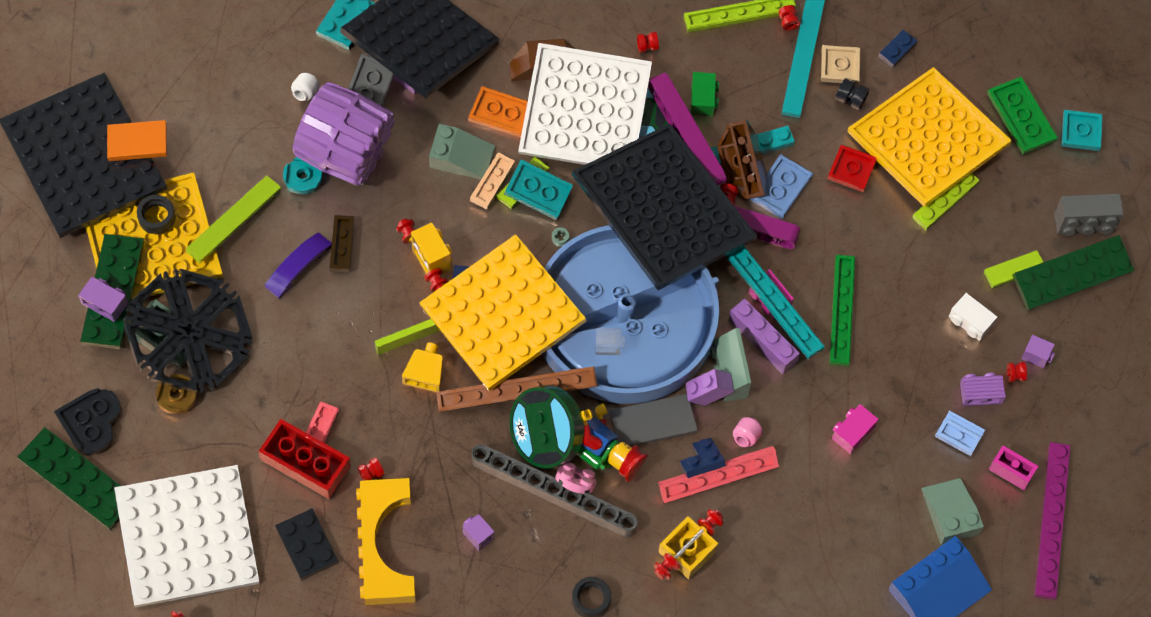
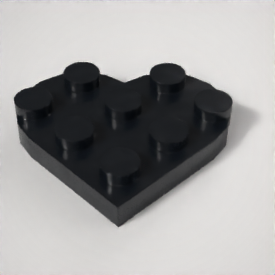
M95 388L58 408L54 413L74 446L85 455L91 456L104 451L113 442L111 424L120 417L121 406L118 397L111 390Z

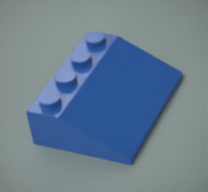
M956 536L895 579L888 589L910 617H957L992 591L970 552Z

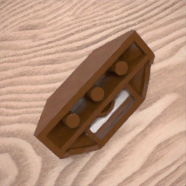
M565 39L526 41L509 63L511 81L532 80L538 43L575 48Z
M747 119L729 123L717 145L722 169L726 176V183L736 186L739 190L738 193L745 199L764 196L766 194V169L758 136Z

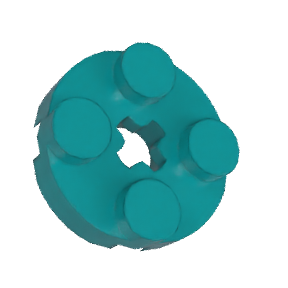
M296 157L284 167V183L290 192L296 194L314 193L322 182V171ZM302 172H305V175L307 177L304 179H300V177L297 176L301 175Z

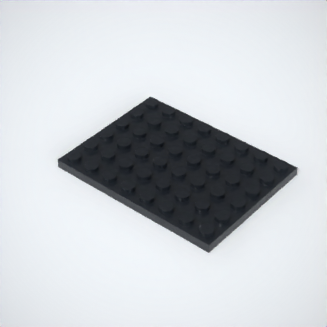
M105 72L0 118V124L59 238L133 206L148 196L157 195L168 190L152 158L108 161L107 125L132 123Z
M670 123L572 171L573 178L658 291L757 239L755 232Z

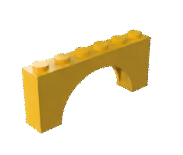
M409 478L360 481V488H356L357 500H361V507H357V519L361 520L362 527H358V539H362V546L358 547L359 559H363V566H359L360 579H364V586H360V598L365 600V605L415 602L414 576L402 575L391 570L381 560L376 549L377 531L384 518L396 508L411 504Z

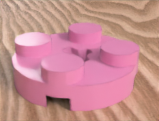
M570 462L559 467L555 476L557 481L560 479L563 482V487L580 494H584L585 490H590L589 493H592L597 484L594 478L595 473L592 470H583Z

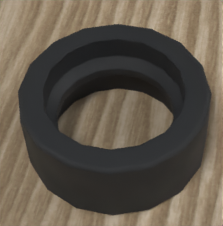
M161 195L146 197L140 202L136 211L140 226L150 234L165 233L174 225L176 219L173 204L169 199ZM162 206L166 208L168 216L160 223H149L145 219V212L151 207Z
M586 577L576 583L572 591L574 610L582 617H601L611 605V591L607 583L597 577ZM586 587L600 589L604 595L602 605L596 609L585 608L579 600L581 591Z

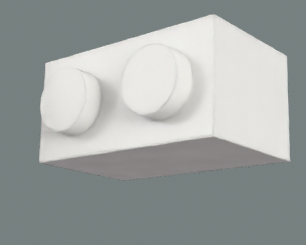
M967 293L956 303L949 314V318H951L955 325L961 326L969 336L979 341L994 326L997 319L996 315Z

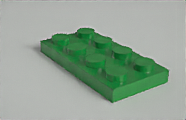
M1022 77L988 89L987 95L1022 154L1057 141L1058 137Z

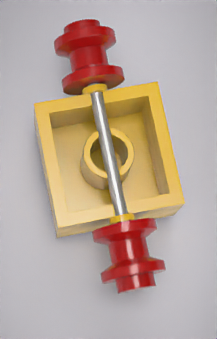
M403 219L398 223L396 230L398 233H403V243L408 244L412 242V250L426 273L424 279L426 282H431L430 290L435 292L449 282L446 278L442 279L441 275L451 271V263L453 261L450 255L452 250L448 243L444 244L440 229L435 228L432 222L414 230L415 222L412 219Z
M709 509L706 512L708 517L705 520L700 518L697 521L698 525L687 516L660 543L659 553L663 556L664 561L661 564L658 562L654 564V573L663 580L665 578L669 580L671 578L670 572L673 569L679 570L687 579H690L715 554L718 542L711 536L715 533L714 528L716 526L721 527L724 524L722 520L724 517L719 511Z

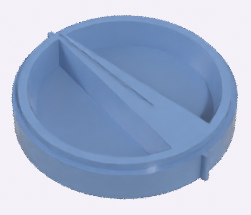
M609 225L592 229L564 244L546 264L544 269L584 315L587 321L542 353L554 372L595 366L598 387L577 391L598 400L619 404H634L656 400L684 386L686 382L690 381L699 372L709 357L717 332L719 301L717 295L718 278H712L706 266L658 291Z

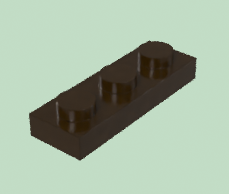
M334 215L330 271L350 273L354 216Z

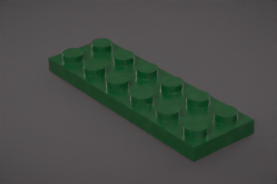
M104 234L95 279H103L113 289H121L126 294L125 296L129 304L133 297L144 239ZM127 304L115 322L88 308L80 339L81 345L121 350L125 333L123 322L125 315H129V312L126 311L129 305Z
M1120 235L1018 271L1012 274L1028 311L1132 273L1135 270Z
M44 427L17 456L20 462L109 531L120 521L114 488L121 485Z

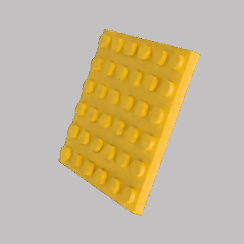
M934 67L851 125L847 131L870 155L876 157V161L924 207L1011 145L1012 141Z
M194 172L164 180L168 190L157 194L169 199L175 211L176 219L174 225L165 233L150 234L142 229L136 212L140 202L86 227L96 268L104 234L144 239V247L132 300L160 273L163 278L164 271H167L169 277H174L173 270L177 269L179 271L180 268L215 279L223 277L216 250L201 264L186 252V248L209 228ZM162 206L151 207L145 212V219L149 223H160L168 216L166 208ZM187 282L185 286L194 285L195 283ZM156 289L150 296L164 293V291Z
M516 234L419 302L423 310L488 391H491L587 322L584 315Z

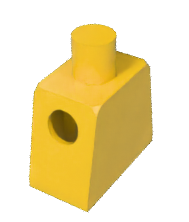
M427 343L425 351L418 349L414 351L402 374L403 384L433 392L440 391L443 356L436 354L438 345Z

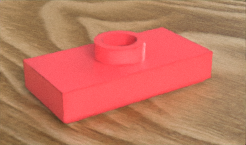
M320 401L306 433L325 443L339 413V408Z

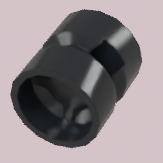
M845 78L837 91L835 100L843 104L849 103V107L860 111L870 89L862 85L856 86L854 81Z

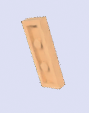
M498 152L471 195L470 201L487 210L515 165V161Z

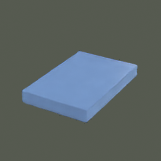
M780 154L766 174V194L750 198V200L783 219L813 177V173Z

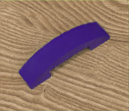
M319 232L308 238L280 264L264 285L265 288L280 299L293 286L292 282L317 257L320 259L332 247V243Z

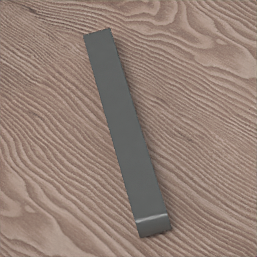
M479 444L472 449V463L476 468L621 536L631 537L636 533L638 522L635 515L589 493L580 494L570 491L562 486L563 482L561 480L557 481L556 478L486 445ZM478 454H484L486 456L483 459L476 458ZM497 462H501L504 464V466L501 468H497L494 466V464ZM514 471H520L522 472V475L514 476L512 473ZM533 479H537L541 483L538 485H533L531 481ZM557 488L559 492L553 494L549 492V489ZM573 496L576 497L578 500L575 502H570L567 500V498ZM593 505L596 509L589 511L586 509V506ZM612 514L614 518L609 520L604 515ZM629 522L633 527L625 528L623 523Z

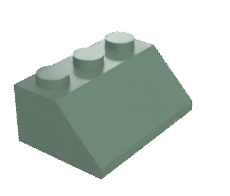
M735 328L714 339V344L711 348V357L716 361L714 369L730 373L732 376L734 392L723 397L724 402L748 398L751 386L740 328Z

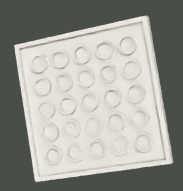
M538 43L518 154L585 165L639 139L652 62Z
M238 465L114 488L135 608L259 584Z

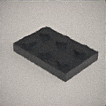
M313 508L275 525L301 581L339 563Z

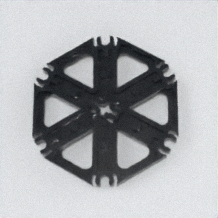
M181 268L179 271L177 269L173 270L174 277H169L167 271H164L163 278L160 273L129 302V306L126 308V311L133 314L131 317L125 315L123 325L136 367L141 362H144L140 366L139 371L148 368L150 370L147 376L148 379L156 374V377L151 381L196 394L198 391L200 393L204 391L203 384H207L210 391L214 389L215 384L216 389L250 353V350L243 347L244 344L251 345L253 337L240 296L238 295L236 299L232 300L237 292L234 291L232 294H228L226 289L229 284L227 283L220 288V285L225 281ZM187 282L206 286L211 290V295L194 311L185 286ZM156 289H162L166 294L172 315L143 306V302ZM225 309H231L235 314L239 332H231L210 326L209 324ZM187 326L191 327L190 330L193 331L190 335H187L186 331L183 330ZM138 329H144L166 335L167 337L151 353L146 355L141 352L135 333ZM205 347L229 353L232 356V362L219 374H214ZM182 351L191 374L189 381L178 380L164 374V368Z

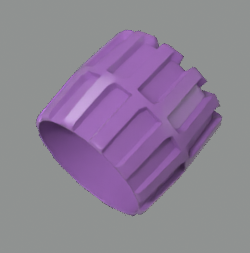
M327 82L313 97L301 119L294 138V155L324 173L355 186H360L376 168L377 160L381 159L385 151L382 146L389 141L392 134L390 131L395 122L393 120L394 114L359 93Z

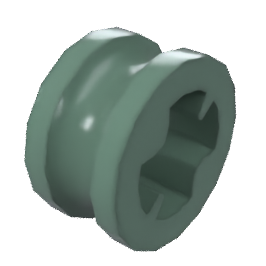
M556 228L552 232V241L556 246L562 247L569 242V232L565 228ZM558 234H562L564 240L559 241Z

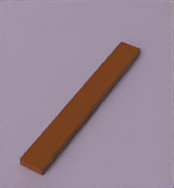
M595 366L506 380L491 391H488L483 384L436 392L439 412L512 401L516 400L525 390L542 385H554L566 392L598 387Z

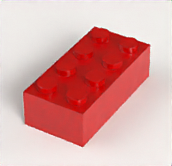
M282 419L279 420L258 451L261 461L330 499L351 467L350 457Z

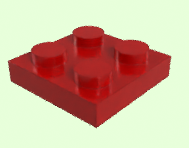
M841 144L827 179L864 192L877 158Z

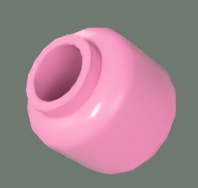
M744 417L734 428L733 437L739 446L752 447L762 435L763 429L755 418Z

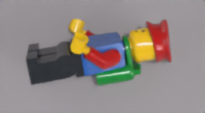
M605 404L598 405L595 408L598 419L592 415L589 409L585 411L580 409L584 423V438L577 456L595 469L601 468L604 470L607 468L609 470L613 466L619 471V475L625 477L627 483L631 482L646 461L648 454H643L639 450L638 445L631 447L625 442L619 443L617 440L618 436L607 427L606 419L603 418V415L608 414Z

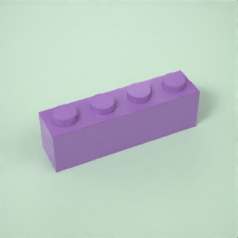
M743 299L730 310L728 320L736 328H740V332L782 374H785L798 362L800 353L746 299Z

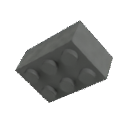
M1120 194L1062 196L1054 213L1057 234L1071 236L1079 233L1091 235L1093 233L1102 232L1103 234H1110L1115 232L1123 216Z

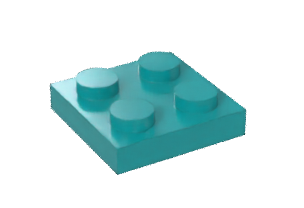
M1064 110L1061 147L1100 151L1102 114Z

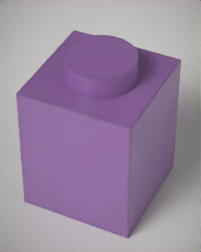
M1032 335L1021 359L1044 368L1046 362L1051 363L1055 352L1052 351L1054 344Z
M479 514L475 517H469L464 522L463 534L478 551L495 539L494 531Z

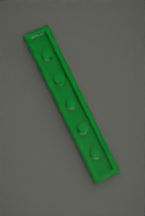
M835 256L829 365H850L855 256Z

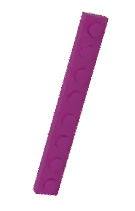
M1050 442L1048 448L1034 597L1055 600L1057 595L1070 445Z

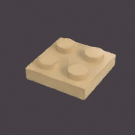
M822 45L821 82L842 83L845 78L854 81L855 84H859L860 48Z

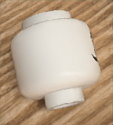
M301 73L291 86L294 97L300 101L311 100L320 88L317 78L309 73Z

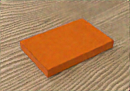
M481 86L468 120L521 138L528 101Z
M166 120L107 125L108 161L167 156Z

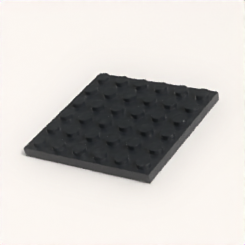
M379 0L343 25L340 30L341 34L424 98L430 96L498 45L500 40L449 0Z

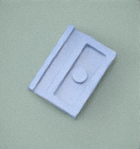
M949 411L935 437L971 456L985 430Z

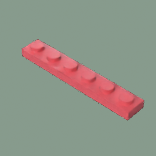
M773 446L726 460L725 467L691 478H687L685 474L660 481L658 484L662 501L667 503L777 468L779 464L776 450Z

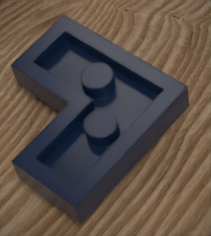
M712 438L692 443L696 456L680 460V466L687 478L726 466L725 460Z

